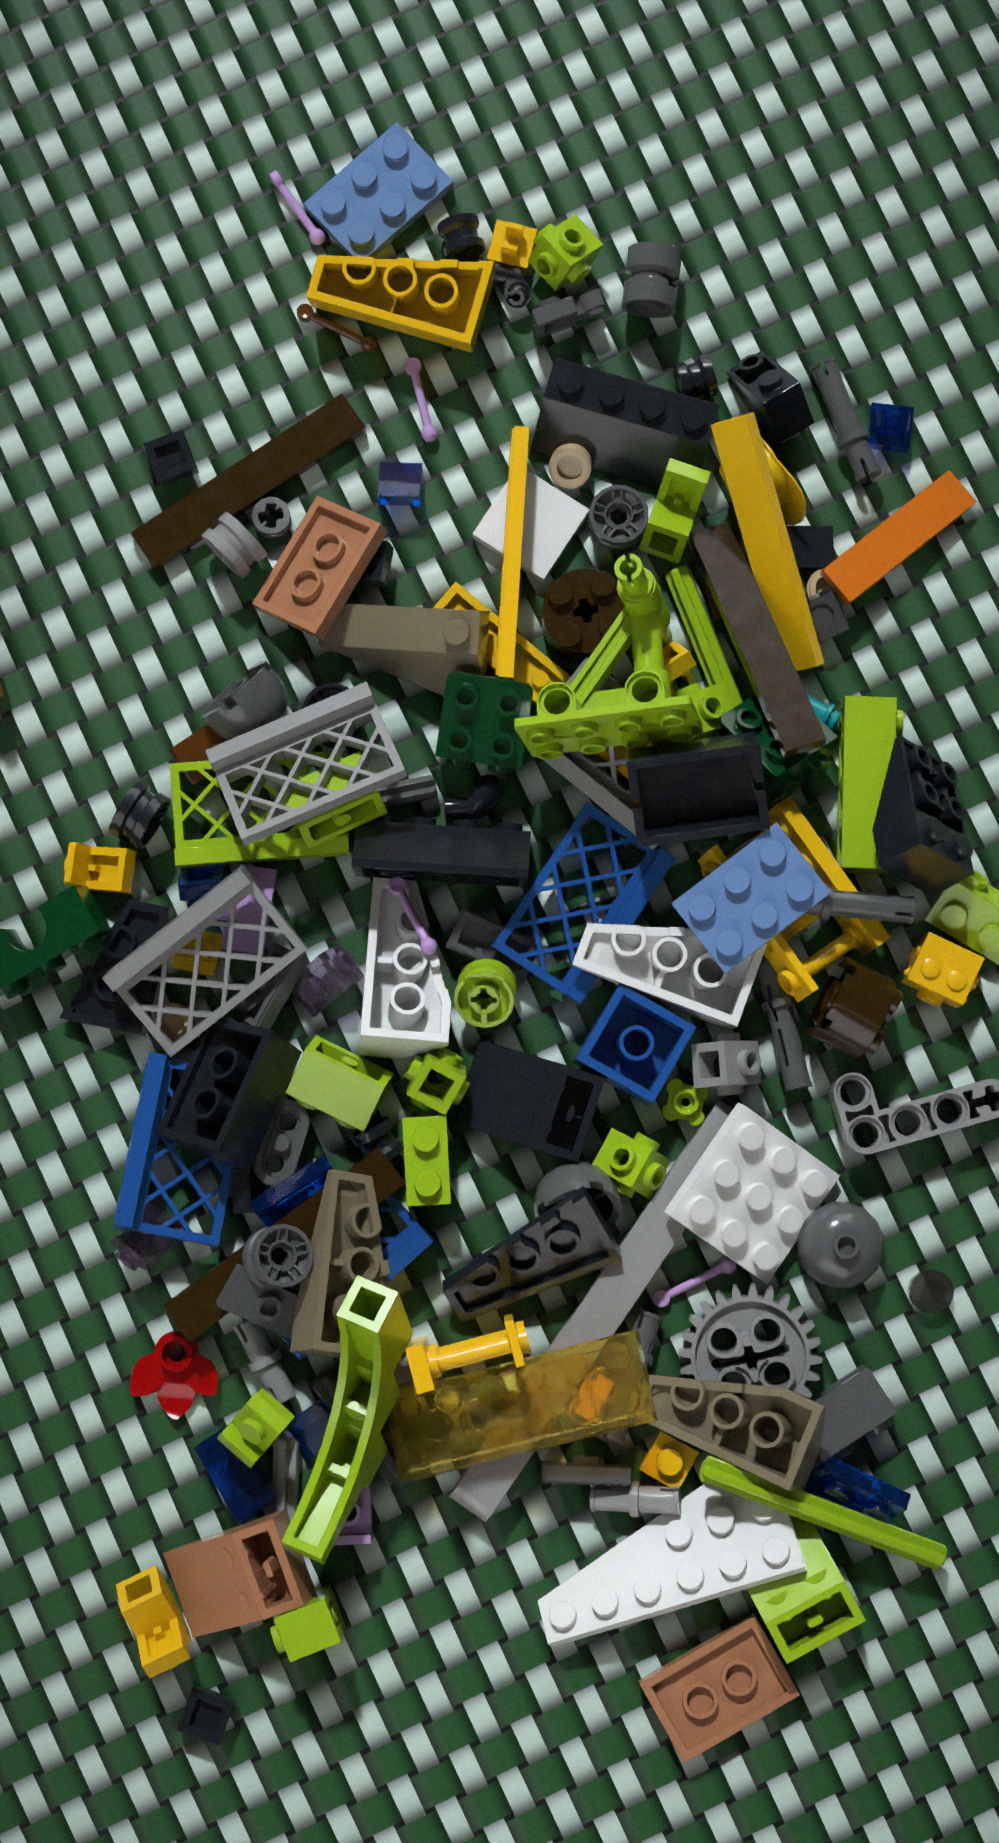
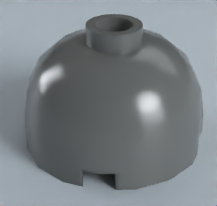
M266 660L257 663L245 671L251 677L249 680L247 677L239 682L234 680L204 710L206 714L202 715L201 718L222 739L228 741L280 719L286 711L287 693L285 685Z
M587 1162L564 1164L548 1172L539 1182L533 1200L536 1218L582 1186H585L611 1233L616 1230L614 1222L619 1218V1215L623 1218L624 1210L614 1180L600 1167Z
M829 1202L816 1208L805 1219L796 1241L797 1254L802 1269L814 1281L830 1288H852L866 1282L878 1270L884 1255V1236L877 1220L865 1208L851 1202Z

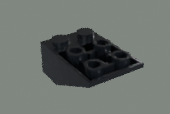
M900 735L894 740L872 829L878 865L880 868L933 897L974 875L971 860L973 849L966 835L964 825L965 811L959 801L956 786L958 776L955 769L950 763L943 762L927 752L922 746L916 745Z
M479 1040L466 1080L470 1084L457 1107L453 1123L578 1163L605 1078L564 1064Z

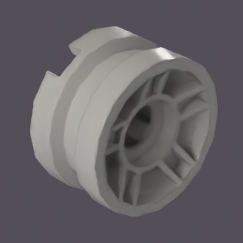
M225 512L218 518L219 525L214 529L208 528L201 537L230 570L238 577L244 579L251 572L250 566L255 561L260 563L267 556V552L235 517Z

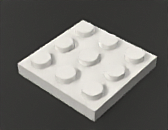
M738 1102L664 1212L760 1281L768 1284L797 1241L805 1219L816 1208L820 1207L840 1175L751 1109Z

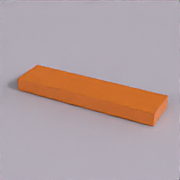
M948 470L825 567L820 575L833 588L844 604L849 606L972 508L977 501L954 474Z

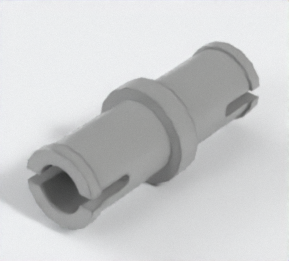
M248 1320L234 1326L233 1329L237 1333L251 1361L248 1367L251 1373H257L263 1388L280 1403L297 1395L279 1360L283 1356L279 1349L274 1350L264 1327Z
M631 1481V1485L628 1486L591 1485L590 1510L591 1512H629L630 1517H640L641 1513L680 1515L681 1487L642 1486L641 1481Z

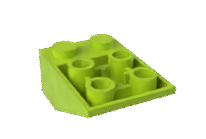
M792 1515V1522L807 1571L747 1589L786 1664L866 1621L813 1523Z

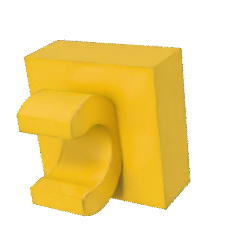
M497 219L487 260L517 267L523 274H527L530 265L527 260L534 250L535 243L533 240L537 235L538 229Z
M672 641L663 647L664 669L669 672L671 697H675L676 691L672 686L673 680L682 675L685 682L690 685L695 684V676L690 669L697 664L689 650L676 641Z
M204 930L201 949L222 951L223 934ZM197 936L184 947L196 948ZM175 953L172 968L193 973L195 955ZM200 955L198 974L216 978L220 957Z

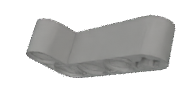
M847 1073L836 1078L831 1083L828 1091L829 1101L841 1141L850 1153L856 1155L873 1154L999 1117V1080L996 1079L978 1081L879 1110L870 1081L861 1074ZM846 1081L856 1083L861 1090V1098L856 1105L846 1104L840 1096L841 1086ZM986 1091L988 1094H996L997 1101L991 1104V1108L989 1105L969 1108L968 1100L983 1097L986 1095ZM943 1099L950 1100L956 1107V1117L949 1124L941 1121L937 1115V1106ZM901 1111L909 1112L915 1120L914 1130L907 1136L900 1134L895 1127V1118ZM859 1123L867 1124L873 1131V1141L866 1148L858 1146L853 1140V1129Z

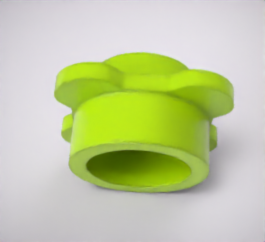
M680 1079L671 1080L666 1086L669 1096L667 1105L662 1108L663 1117L668 1121L676 1119L686 1120L692 1126L701 1124L705 1118L702 1108L704 1100L709 1096L708 1088H694L693 1085L683 1084ZM683 1098H687L690 1101L686 1107L681 1104Z

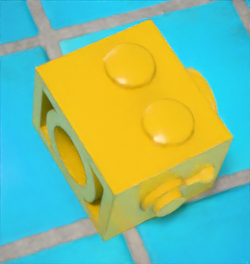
M928 932L922 936L916 947L911 948L907 956L910 964L903 972L904 977L901 983L918 990L916 997L928 1004L940 1007L943 1002L958 1008L967 1002L969 991L976 989L980 980L978 972L985 958Z

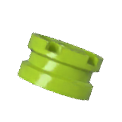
M484 958L469 963L459 974L453 1001L456 1011L464 1021L472 1026L488 1028L506 1021L512 1013L518 987L515 975L508 966L498 960ZM482 988L487 989V993L491 996L490 998H483L479 995Z

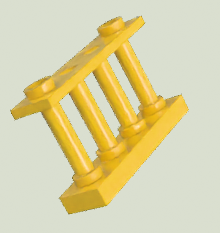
M790 796L768 812L770 827L776 822L779 824L825 885H831L832 890L858 892ZM766 830L726 856L718 845L709 849L698 860L703 877L708 876ZM804 914L766 943L764 956L778 974L777 979L781 988L787 994L793 996L797 1002H800L819 989L812 979L815 974L851 949L858 950L860 955L864 957L891 938L880 921L833 916L843 929V934L801 963L786 941L819 919L818 915Z
M512 1313L504 1315L505 1330L439 1347L438 1343L430 1345L428 1336L411 1340L405 1351L416 1394L435 1390L438 1379L442 1377L444 1371L506 1354H513L516 1368L525 1366L523 1355L532 1352L523 1320L514 1322Z

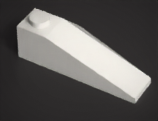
M373 877L358 1055L403 1059L415 1054L446 1047L449 1043L451 1000L448 989L444 985L437 952L427 955L421 951L420 945L422 941L398 896H394L389 892V881L391 879ZM405 880V893L429 938H431L429 923L417 882Z
M587 923L572 965L617 985L622 983L643 996L690 1016L732 1030L738 1026L767 944H764L725 974L690 928Z

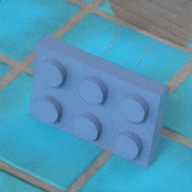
M396 122L303 204L305 211L348 256L375 257L453 188V181Z
M776 822L770 829L763 832L671 904L726 974L831 894V891Z

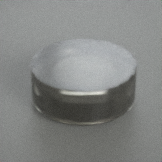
M926 1269L912 1277L908 1285V1296L912 1305L919 1311L936 1314L949 1307L953 1300L954 1288L947 1275L938 1270Z

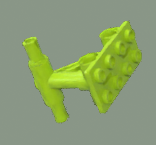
M630 554L631 563H628L626 555H622L615 562L614 571L618 578L617 591L624 608L570 686L563 682L547 684L540 690L537 696V716L514 719L515 730L533 757L553 760L562 757L563 753L580 751L584 754H598L604 752L606 747L623 745L626 748H642L647 746L650 741L665 739L669 742L681 743L691 740L695 735L703 734V724L689 695L671 697L669 672L664 669L663 647L668 645L672 639V631L669 626L671 616L660 591V585L650 570L643 567V563L638 556ZM632 644L634 672L626 681L625 688L599 691Z

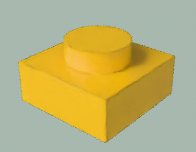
M659 1429L639 1466V1470L668 1487H681L699 1452Z

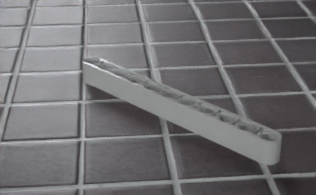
M718 1099L710 1109L704 1121L699 1125L666 1174L662 1185L655 1190L619 1243L622 1260L602 1268L451 1491L450 1498L484 1522L489 1519L685 1230L686 1227L664 1211L732 1112L733 1108L722 1100Z

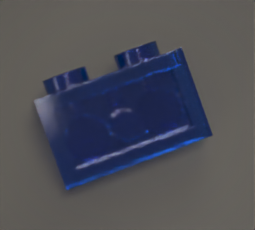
M830 1457L811 1471L805 1488L807 1493L886 1523L907 1510L911 1494L834 1457Z

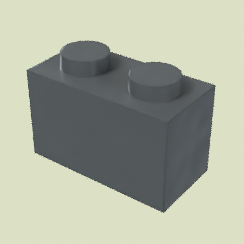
M863 1364L810 1398L826 1406L821 1449L818 1457L822 1461L831 1458L833 1462H836L850 1454L855 1449L853 1442L866 1433L872 1438L892 1425L889 1418L898 1412L869 1367Z

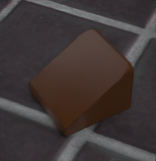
M207 724L172 747L170 752L177 763L209 761L205 750L226 742V740L216 734ZM191 770V772H184L193 786L207 779L199 771ZM205 770L211 776L216 775L214 770Z

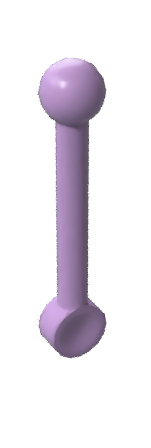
M276 170L270 173V180L279 189L310 233V242L314 245L322 244L325 240V233L313 225L285 185L280 174Z
M411 357L405 362V371L412 378L424 427L421 431V436L425 441L432 442L437 438L438 431L431 424L419 375L422 366L418 358Z
M401 877L392 878L389 881V892L394 896H398L422 941L420 945L421 951L427 955L435 953L438 947L437 942L429 938L405 893V880Z
M724 1257L718 1266L667 1291L663 1289L655 1291L652 1298L653 1302L658 1307H665L671 1298L721 1273H733L736 1269V1263L728 1257Z

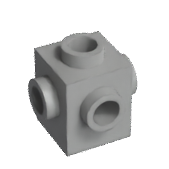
M740 1033L714 1034V1042L691 1044L694 1088H718V1096L744 1094V1086L761 1084V1059L758 1041H740Z

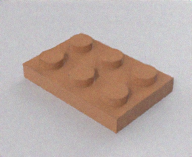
M316 496L252 605L259 611L323 641L388 530L379 522Z
M754 1613L638 1680L684 1763L800 1696Z

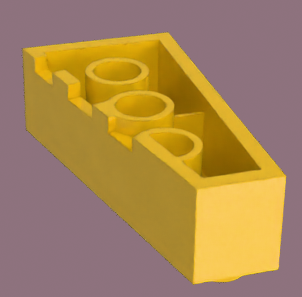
M318 255L306 297L312 307L473 353L495 279L496 267L494 261L479 260V262H460L454 259L429 261L414 260V258L374 259V257Z

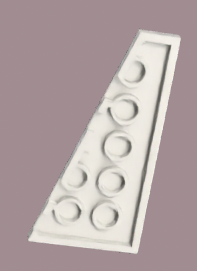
M704 1483L681 1500L680 1515L660 1514L538 1600V1605L548 1645L555 1647L805 1572L807 1569L791 1515Z

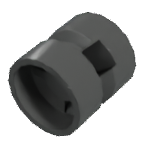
M639 242L628 247L625 273L630 278L624 282L622 309L625 312L645 318H665L675 314L678 287L672 283L679 279L682 252L678 248L660 242Z

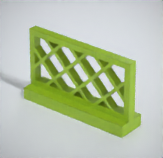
M332 751L312 752L311 754L329 759ZM287 758L274 765H285L291 770L292 764H295L296 760ZM210 762L170 763L176 845L174 854L175 866L178 868L351 855L349 831L308 849L296 824L289 832L274 833L244 846L240 836H234L222 826L231 816L229 808L216 821L199 806L215 787L222 791L217 777L213 778L205 771L213 770ZM307 764L300 775L307 774L314 765ZM191 770L199 771L211 783L193 801L181 790L180 773L191 772ZM251 776L252 778H254L253 781L246 787V789L242 793H248L256 777ZM265 782L263 787L277 798L279 793ZM182 798L191 805L184 814ZM237 801L238 806L241 807L242 803ZM195 810L214 824L202 839L185 840L184 822ZM250 810L249 815L257 821L254 826L263 823L270 811L267 810L260 818ZM219 829L228 836L212 838Z

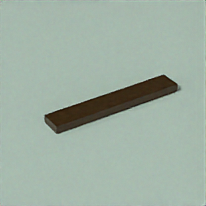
M341 393L130 534L156 571L202 541L201 535L208 528L214 529L219 525L218 518L225 512H228L235 518L255 506L261 499L267 498L365 433L366 427Z
M730 522L691 532L688 539L689 544L783 758L823 747L827 738Z
M380 1147L346 1170V1172L372 1176L377 1204L406 1184ZM324 1187L273 1225L288 1224L295 1226L307 1235L311 1243ZM244 1246L164 1303L163 1307L189 1342L230 1313L219 1308L216 1300L237 1263L243 1265L242 1253ZM274 1250L272 1252V1260L275 1264H278L280 1258L284 1256L282 1251L277 1252Z

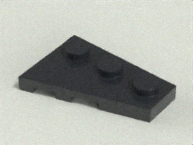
M128 899L112 926V931L105 938L101 953L91 970H87L79 983L81 985L71 1004L66 1005L59 1018L146 1036L147 1028L116 990L113 992L102 978L111 968L171 922L174 909ZM162 964L150 974L160 975ZM141 980L129 990L141 1004L153 1005L158 981Z

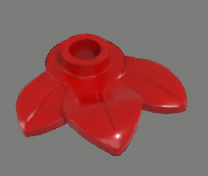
M171 1331L163 1335L156 1344L155 1352L137 1361L130 1379V1392L132 1396H145L156 1392L162 1408L173 1420H177L191 1407L196 1393L215 1395L218 1388V1373L213 1362L199 1354L196 1340L193 1339L189 1342L182 1331ZM174 1344H179L185 1349V1357L181 1361H176L170 1356V1348Z

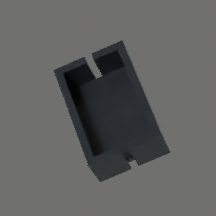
M755 732L624 750L638 847L770 829L766 790L763 785L765 781L760 742Z

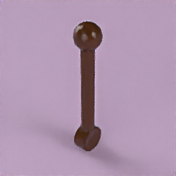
M301 304L297 308V316L300 321L305 323L313 321L360 344V347L365 352H372L376 349L377 341L374 337H363L314 313L313 308L309 304Z

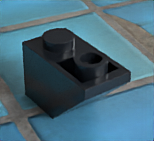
M762 350L756 354L744 357L738 365L726 371L729 380L749 412H754L759 428L777 444L814 424L800 381Z

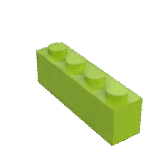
M844 696L839 704L841 716L839 718L836 861L845 873L888 874L889 872L878 865L872 829L896 736H902L904 713L903 710H897V697Z

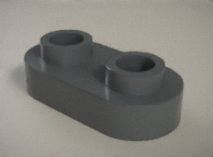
M280 1101L252 1164L256 1177L267 1185H283L290 1181L296 1173L311 1123L307 1109L296 1101ZM293 1114L296 1117L297 1124L293 1130L286 1131L282 1128L281 1119L284 1115ZM278 1155L283 1159L284 1166L281 1171L274 1173L268 1168V1161L272 1156Z

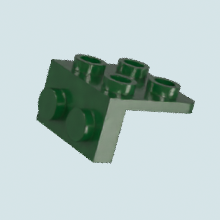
M460 671L451 672L446 680L435 756L445 758V763L456 766H470V762L486 764L488 770L499 773H512L513 769L521 770L525 744L515 730L514 719L530 716L533 697L532 685L527 682Z
M756 694L723 714L719 722L720 728L727 735L756 733L760 742L765 781L763 785L766 790L767 805L777 798L784 800L791 796L800 783L809 777L812 780L819 778L831 764L829 757L838 738L818 718L827 738L825 745L783 758Z

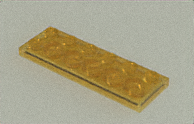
M631 1330L524 1358L525 1366L517 1368L515 1361L441 1379L438 1380L435 1390L418 1395L416 1394L415 1386L400 1390V1394L388 1416L399 1480L408 1483L657 1421L639 1332Z

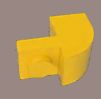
M156 1565L116 1584L121 1614L137 1638L142 1668L149 1679L191 1659L188 1643L192 1642L186 1621L173 1592Z

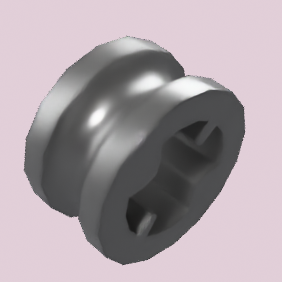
M276 497L261 499L256 503L252 511V520L256 531L267 539L281 538L291 527L292 519L288 506L284 501ZM268 509H275L277 515L283 513V518L276 521V527L268 528L266 521L262 524L260 523V518L267 517Z

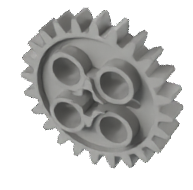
M755 1283L750 1284L748 1295H742L738 1286L733 1284L731 1298L727 1299L722 1292L717 1290L715 1291L717 1305L713 1307L704 1300L700 1302L705 1314L703 1318L690 1314L689 1321L696 1327V1330L682 1331L681 1337L692 1344L691 1346L679 1348L680 1356L691 1359V1362L680 1367L681 1374H693V1379L721 1382L722 1377L726 1373L736 1371L745 1377L746 1384L787 1388L802 1396L811 1398L812 1391L805 1382L806 1380L819 1381L820 1376L816 1371L810 1369V1365L820 1364L823 1359L821 1355L810 1352V1349L819 1346L821 1341L820 1337H807L806 1334L815 1327L813 1320L800 1323L799 1319L804 1312L802 1305L795 1307L791 1311L787 1308L790 1302L789 1294L786 1293L777 1302L773 1300L774 1291L772 1286H769L764 1295L760 1296L757 1295ZM762 1319H772L778 1323L780 1330L775 1338L764 1340L756 1335L754 1331L756 1324ZM728 1328L735 1333L737 1339L732 1347L720 1349L713 1344L711 1340L712 1334L717 1329ZM783 1344L789 1346L787 1352L758 1355L756 1358L757 1364L748 1365V1361L743 1358L728 1362L722 1366L715 1367L712 1365L714 1359L735 1358L744 1355V1347L752 1346L754 1352H763ZM773 1362H781L789 1369L788 1377L780 1383L771 1382L764 1375L766 1367Z

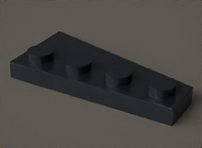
M582 1186L443 1280V1293L463 1323L622 1260L621 1248L586 1187Z

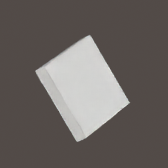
M528 470L526 474L521 569L544 583L589 515V509ZM508 481L472 534L473 539L502 557Z

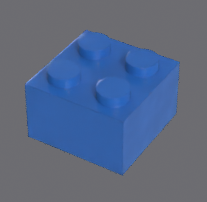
M619 983L611 993L572 1063L591 1074L605 1078L606 1083L648 1106L654 1103L695 1031L696 1026Z

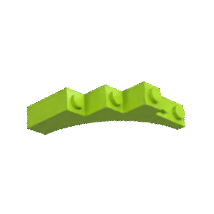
M358 1275L336 1314L340 1330V1364L334 1401L323 1442L299 1505L281 1540L284 1547L321 1564H325L362 1489L369 1488L388 1450L381 1435V1430L400 1394L393 1372L413 1335L399 1292Z

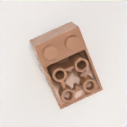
M286 1509L163 1553L193 1638L265 1620L304 1606L316 1594L303 1555L284 1547L281 1542L290 1524Z

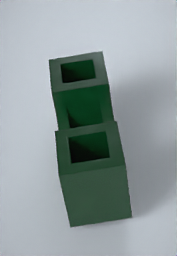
M73 885L38 906L46 923V936L43 942L33 950L23 944L15 929H0V996L6 995L7 999H12L24 993L31 987L28 981L41 973L44 978L51 976L67 966L66 958L76 952H79L80 956L88 954L103 944L101 937L110 933L112 929L88 886Z

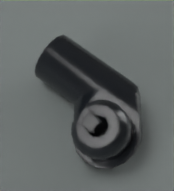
M495 262L496 275L493 284L499 285L506 302L511 307L522 308L526 306L531 299V288L522 271L517 267Z
M491 774L483 775L478 779V785L468 797H445V819H481L485 817L501 799L503 790L500 780Z

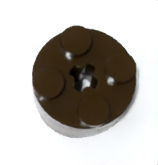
M581 568L561 575L549 585L542 607V631L548 645L554 651L567 658V660L581 664L585 658H589L623 610L624 605L619 597L617 581L614 577L605 571ZM585 609L588 614H592L590 623H584L582 617H577L579 610Z
M846 957L838 965L845 969L839 979L831 975L823 987L810 1017L811 1020L817 1022L816 1027L807 1028V1034L857 1059L865 1052L873 1055L877 1051L885 1033L880 1028L887 1014L893 1015L902 1000L903 992L896 988L894 980Z

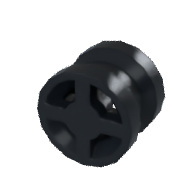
M475 213L452 215L437 225L439 236L445 239L446 243L444 247L445 259L463 262L478 257L486 250L484 239L478 236L479 220Z
M708 355L697 357L694 363L688 365L684 362L673 364V373L678 393L694 398L702 395L711 398L718 395L717 380Z
M387 1116L371 1120L364 1132L356 1129L350 1134L353 1145L360 1147L363 1153L362 1159L378 1147L381 1148L389 1160H392L404 1150L401 1140L394 1138L391 1132L392 1123Z

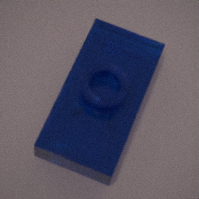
M225 1426L198 1444L194 1449L237 1523L243 1524L277 1501L278 1497L257 1462L249 1468L217 1440V1437L227 1427Z

